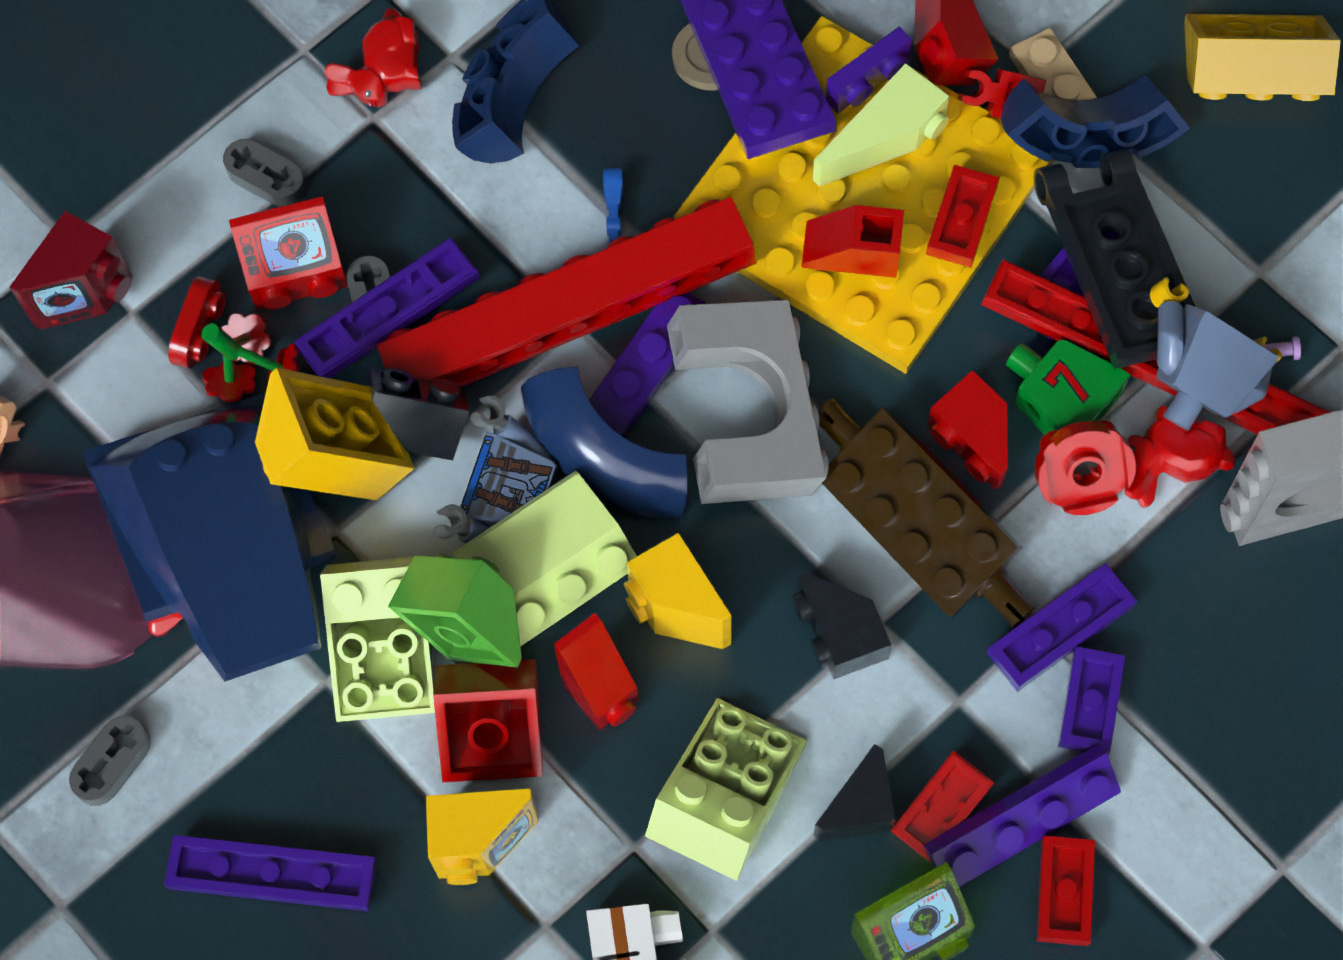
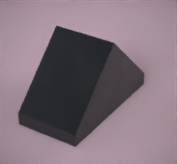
M876 744L872 746L815 824L814 836L823 842L890 832L893 829L896 819L882 748Z

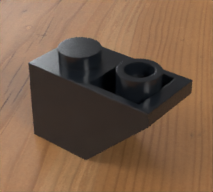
M370 368L368 379L372 401L405 451L453 461L470 412L464 387H460L456 383L442 378L432 381L412 377L407 372L399 369H387L384 371Z
M809 573L798 576L797 594L792 595V600L802 623L809 621L816 638L811 639L810 643L820 668L828 666L833 679H837L889 659L892 645L872 599Z

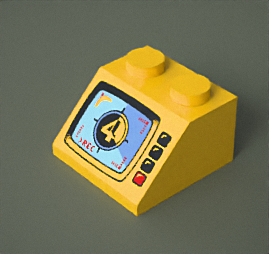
M531 789L426 796L428 859L438 878H447V884L450 885L474 884L478 882V876L490 875L538 822V812Z

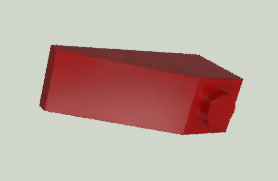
M915 0L914 47L931 83L934 85L972 86L977 79L965 76L964 72L966 69H977L985 73L999 60L973 0Z
M594 613L554 643L563 687L597 729L601 731L609 724L616 727L625 722L636 711L634 704L639 701L637 686L602 620Z

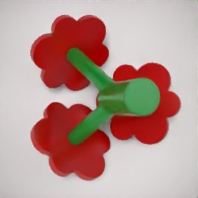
M235 313L229 317V325L220 328L216 324L211 323L202 330V338L223 354V363L219 367L207 368L202 373V380L206 384L205 392L209 396H219L225 402H236L243 397V393H252L255 390V382L253 380L256 376L255 369L252 366L255 365L269 369L267 381H269L270 373L276 368L300 371V362L296 360L299 349L293 343L287 349L282 348L280 350L277 361L264 356L263 350L271 346L272 340L269 334L264 333L266 322L258 314H250L244 317L240 313ZM242 360L246 365L236 366L234 362Z

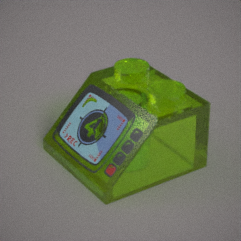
M946 862L855 913L851 934L866 960H930L937 955L940 956L941 960H949L969 947L966 939L971 937L975 925L954 874Z

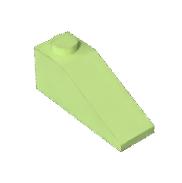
M905 63L814 159L813 182L818 186L826 185L915 151L927 138L931 140L936 139L949 121V117L946 116L949 95Z

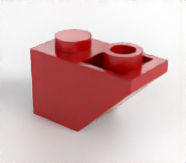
M854 205L807 220L801 268L896 278L904 210Z
M972 370L931 407L928 420L929 432L945 450L952 448L964 460L966 470L975 480L980 483L987 482L997 491L1004 483L1008 468L1007 402Z

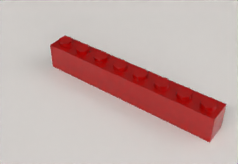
M732 197L722 201L718 199L709 200L699 205L695 212L678 219H663L657 222L650 231L635 237L624 236L612 241L607 246V249L590 256L578 255L572 257L564 263L563 267L547 274L535 273L521 280L516 287L501 293L498 291L486 293L480 296L475 301V304L458 311H443L435 315L425 325L413 330L410 328L397 330L390 334L386 341L376 346L386 370L399 369L407 372L412 377L432 381L437 378L447 379L463 387L664 303L672 297L683 295L755 265L757 261L754 244Z

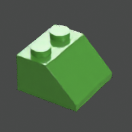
M438 554L437 557L414 556L388 605L394 613L449 660L518 667L522 659L514 588L498 575L499 569L494 563L478 556H473L471 560L456 559L446 554Z

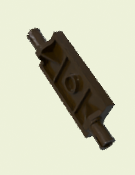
M835 398L827 401L821 407L825 412L822 414L818 411L819 425L841 447L839 454L830 462L827 478L822 482L829 492L949 617H955L976 597L979 599L985 597L1010 623L1009 625L1013 629L1026 620L1024 616L1026 614L1028 616L1031 615L1036 606L1030 603L1006 578L1008 572L1005 570L1009 561L1023 547L888 408H881L861 428L839 405Z

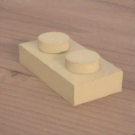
M1051 28L1010 47L1009 57L1020 74L1047 80L1043 93L1065 100H1090L1097 98Z

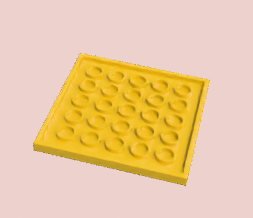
M823 16L820 17L801 43L825 97L827 79L873 46ZM915 70L916 72H918L919 74H921L923 77H925V78L928 80V78H927L926 75H924V74L920 73L919 71ZM886 78L873 88L870 96L860 105L855 107L849 105L839 114L831 108L836 120L835 132L751 159H747L739 138L735 133L673 218L678 219L693 213L699 205L709 200L718 199L722 201L732 197L754 244L757 264L740 270L737 273L780 299L789 300L790 305L907 374L1034 191L1035 169L1050 166L1054 160L1047 162L1030 154L1007 135L1001 118L988 115V111L980 106H971L963 103L958 99L959 94L943 85H935L949 95L946 114L949 117V121L936 139L931 140L927 138L915 151L826 185L818 186L813 182L814 159L889 81ZM954 164L1000 177L972 268L926 255L927 245ZM854 205L904 210L897 277L801 268L807 220Z

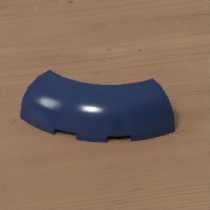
M520 0L496 24L501 31L486 50L477 49L464 73L462 80L467 86L462 102L454 104L452 131L455 147L473 161L492 164L510 161L524 154L522 144L523 124L535 93L557 64L579 47L570 26L552 0Z
M1145 74L1115 93L1090 100L1055 98L1037 90L1023 78L1010 92L1003 105L1001 115L1004 131L1021 148L1044 161L1050 162V160L1072 163L1075 168H1100V156L1103 153L1121 149H1128L1138 159L1176 140L1190 129L1168 99Z
M578 366L540 373L529 378L521 386L524 409L536 439L541 445L545 446L549 454L561 467L560 471L565 476L577 471L594 494L608 502L619 505V509L622 511L655 518H680L682 516L687 496L686 454H669L649 450L634 444L615 432L603 421L589 402L580 380Z

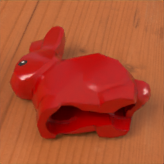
M388 8L383 14V19L371 25L362 40L363 66L360 69H353L337 63H331L325 67L324 74L328 79L326 88L330 96L355 95L362 103L371 107L380 108L385 106L388 101V92L400 93L405 90H422L417 53H419L418 31L414 28V20L403 17L394 8Z
M1160 406L1156 410L1153 423L1146 430L1144 437L1131 435L1126 438L1135 457L1136 474L1130 487L1126 483L1125 495L1137 500L1140 507L1148 508L1155 500L1157 478L1162 472L1184 483L1206 479L1218 469L1225 471L1233 469L1236 459L1226 446L1225 428L1216 423L1203 420L1201 422L1194 421L1190 430L1187 431L1164 418L1163 415L1168 407Z

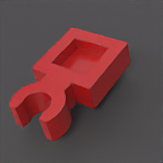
M998 68L994 82L991 81L986 73L980 70L966 69L964 75L977 79L979 89L974 95L959 93L958 99L971 106H979L989 101L988 115L1001 118L1003 105L1010 92L1023 78L1041 92H1044L1047 80Z

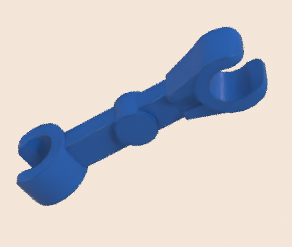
M606 168L603 170L604 198L606 199L607 210H609V217H606L609 244L621 235V217H619L623 198L621 168Z

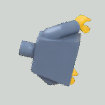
M1165 277L1155 284L1150 290V299L1154 306L1158 308L1157 365L1159 368L1157 379L1177 391L1163 417L1189 431L1202 408L1227 418L1233 413H1238L1264 399L1267 394L1273 366L1282 358L1281 351L1278 348L1267 350L1265 348V342L1267 341L1265 336L1252 340L1207 310L1188 304L1183 309L1179 303L1188 297L1189 288L1181 283L1170 292L1168 288L1169 278Z

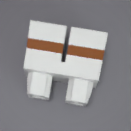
M649 904L586 911L593 960H657L655 946L683 942L678 911L650 912Z

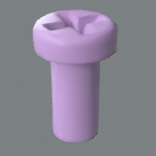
M1298 336L1291 337V342L1265 344L1267 350L1278 348L1282 353V357L1292 356L1293 360L1301 359V344Z

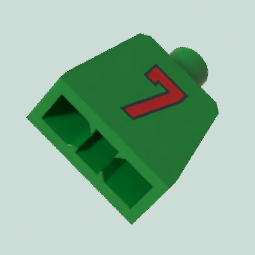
M1061 339L1057 341L1045 357H1042L1022 342L1006 362L1008 368L1025 379L1018 389L1015 404L1044 435L1051 431H1058L1073 423L1100 421L1122 396L1130 374L1121 368L1114 369L1111 363L1067 340Z

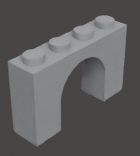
M789 300L679 305L667 325L675 370L729 367L744 371L756 378L766 388L772 398L776 413L774 430L766 434L753 437L705 440L693 458L701 504L812 496L827 478L829 461L826 451L821 449L817 434L819 414L816 406L810 402L807 388L810 380L809 367L806 361L801 360L798 345L800 325L797 318L792 317Z
M1343 410L1258 433L1223 500V504L1220 506L1223 524L1228 532L1234 531L1239 546L1343 518Z

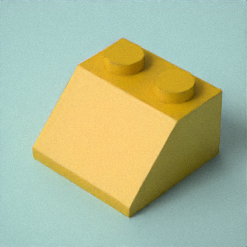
M679 533L626 563L628 581L624 583V587L629 597L625 599L639 624L647 621L655 634L724 649L731 645V614Z

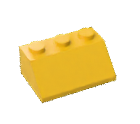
M1185 14L1187 81L1193 93H1199L1200 97L1219 100L1226 98L1227 94H1245L1247 98L1253 100H1270L1274 94H1292V98L1297 100L1315 101L1320 99V95L1335 94L1341 40L1323 15Z
M276 368L270 373L255 440L264 472L268 476L270 484L377 501L415 469L409 453L405 451L373 403L370 386Z

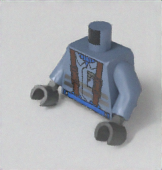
M496 396L480 398V401L486 404L491 411L489 419L481 412L471 413V421L474 425L478 427L493 426L494 433L486 431L461 505L450 504L437 510V514L446 516L451 522V527L441 524L434 528V534L440 539H447L458 534L460 541L468 543L560 480L558 466L554 463L553 457L545 446L541 445L536 436L511 415H505L504 403Z

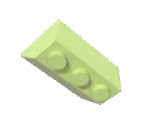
M577 471L572 472L452 553L456 559L471 560L473 556H478L491 561L498 567V575L514 588L520 647L627 574L626 563L637 557L618 523Z

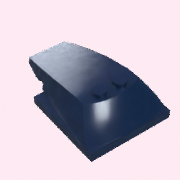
M266 393L83 451L85 462L145 622L173 613H180L189 625V631L194 641L224 682L321 649L317 603L311 582L310 568L336 559L335 548L311 491L270 484L269 478L264 472L255 440Z

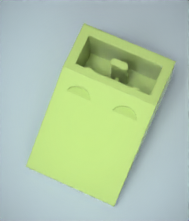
M414 557L326 565L320 574L336 722L435 713L432 645L388 607Z
M717 698L656 798L645 837L737 881L764 832L806 746L807 740Z

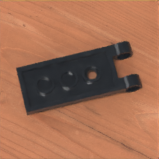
M1128 149L1103 153L1100 156V173L1105 187L1073 194L1067 172L1062 164L1041 167L1034 171V187L1040 203L1043 206L1046 205L1114 369L1157 359L1158 308L1154 306L1150 299V290L1165 277L1169 278L1168 288L1170 292L1181 283L1186 285L1137 173L1133 156ZM1112 230L1117 234L1118 239H1107L1102 236L1101 232ZM1190 292L1188 297L1179 303L1183 309L1186 304L1196 307Z

